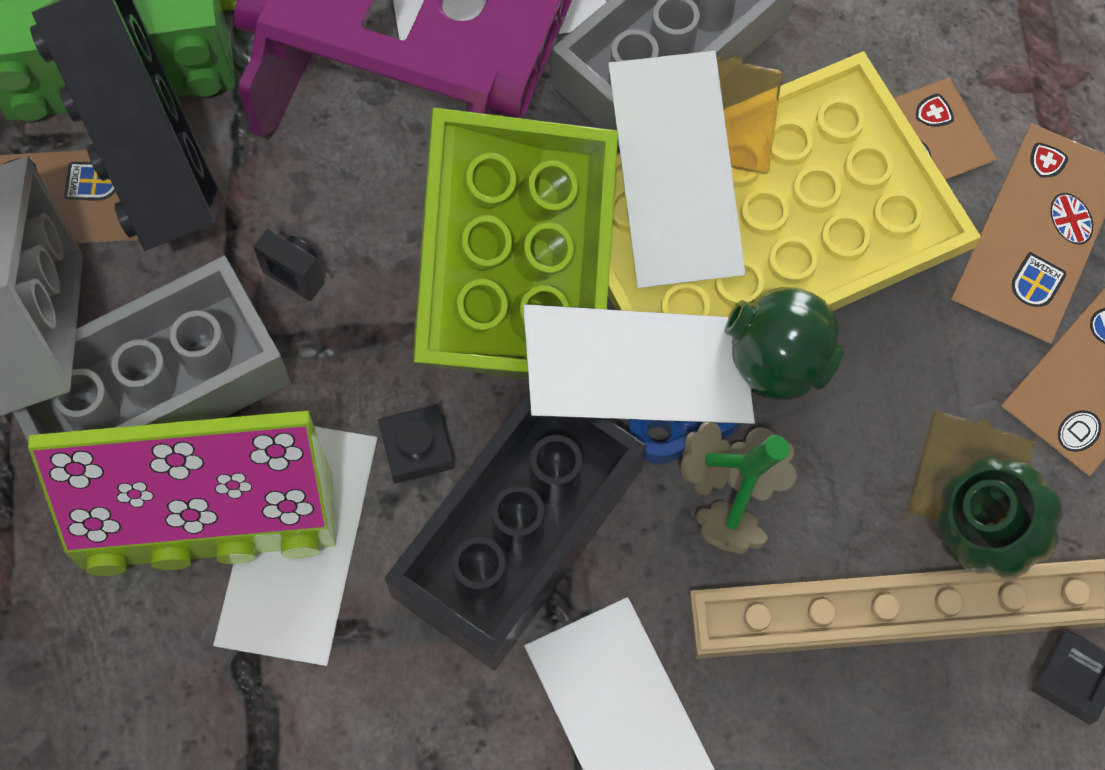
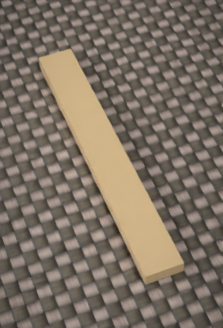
M1105 559L1034 564L1027 573L1016 578H1001L992 573L977 574L969 570H953L690 591L688 597L695 659L1105 627Z

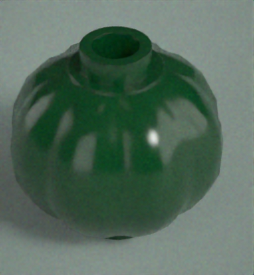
M780 287L766 291L751 304L741 300L730 314L724 330L726 334L733 337L732 357L740 375L750 386L752 392L764 398L790 400L804 396L811 387L817 390L824 388L837 371L843 356V347L837 344L839 325L833 310L825 300L802 288Z
M996 456L982 457L973 461L965 471L952 476L945 483L941 493V510L937 516V531L942 541L953 550L955 559L966 570L977 574L992 573L1001 578H1016L1027 573L1037 562L1046 560L1055 551L1059 540L1058 525L1063 515L1062 502L1057 492L1046 484L1042 473L1031 463L1020 459L1008 461Z

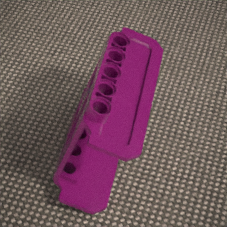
M236 0L234 8L235 27L237 30L255 35L251 58L238 86L252 134L264 137L278 128L312 54L466 102V112L522 119L529 107L572 0H487L480 14L466 21L454 20L447 16L442 8L444 0H424L405 40H399L363 28L376 0Z

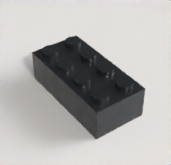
M53 0L31 12L36 22L35 25L30 26L34 44L46 63L54 61L65 83V85L59 87L63 105L75 123L83 121L93 142V144L87 146L90 161L102 181L111 180L120 199V202L115 203V211L125 234L129 238L137 236L143 250L146 251L213 225L223 196L135 1Z
M529 390L386 575L385 581L391 597L493 671H496L642 471L647 445L606 418L532 416Z

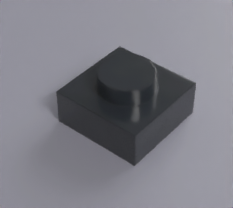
M267 228L253 246L262 272L311 302L324 285L318 263V254L302 239L293 235L285 239Z
M438 404L378 419L394 484L454 469L453 458Z
M1065 630L1058 635L1030 690L1088 725L1098 721L1105 707V652Z

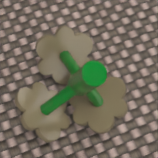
M704 422L699 427L698 432H691L687 435L681 462L683 479L687 483L694 484L695 492L698 495L707 496L711 493L712 489H722L727 481L732 488L738 491L733 505L725 501H715L711 504L710 509L702 508L698 510L696 520L702 525L700 535L706 542L721 550L738 554L746 553L748 548L760 549L765 546L768 539L767 534L757 526L759 522L757 517L749 512H745L751 495L757 500L764 501L772 496L773 490L787 491L794 486L797 473L793 465L789 463L794 457V448L782 436L774 435L771 430L760 427L753 429L748 434L746 443L736 442L730 447L728 441L722 439L721 430L715 422Z

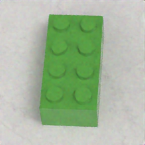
M0 0V109L7 121L17 119L36 121L46 115L67 112L59 93V87L65 85L54 61L46 63L43 60L30 32V26L36 24L31 12L53 0ZM134 0L178 97L188 95L207 97L219 91L236 89L230 33L220 0Z

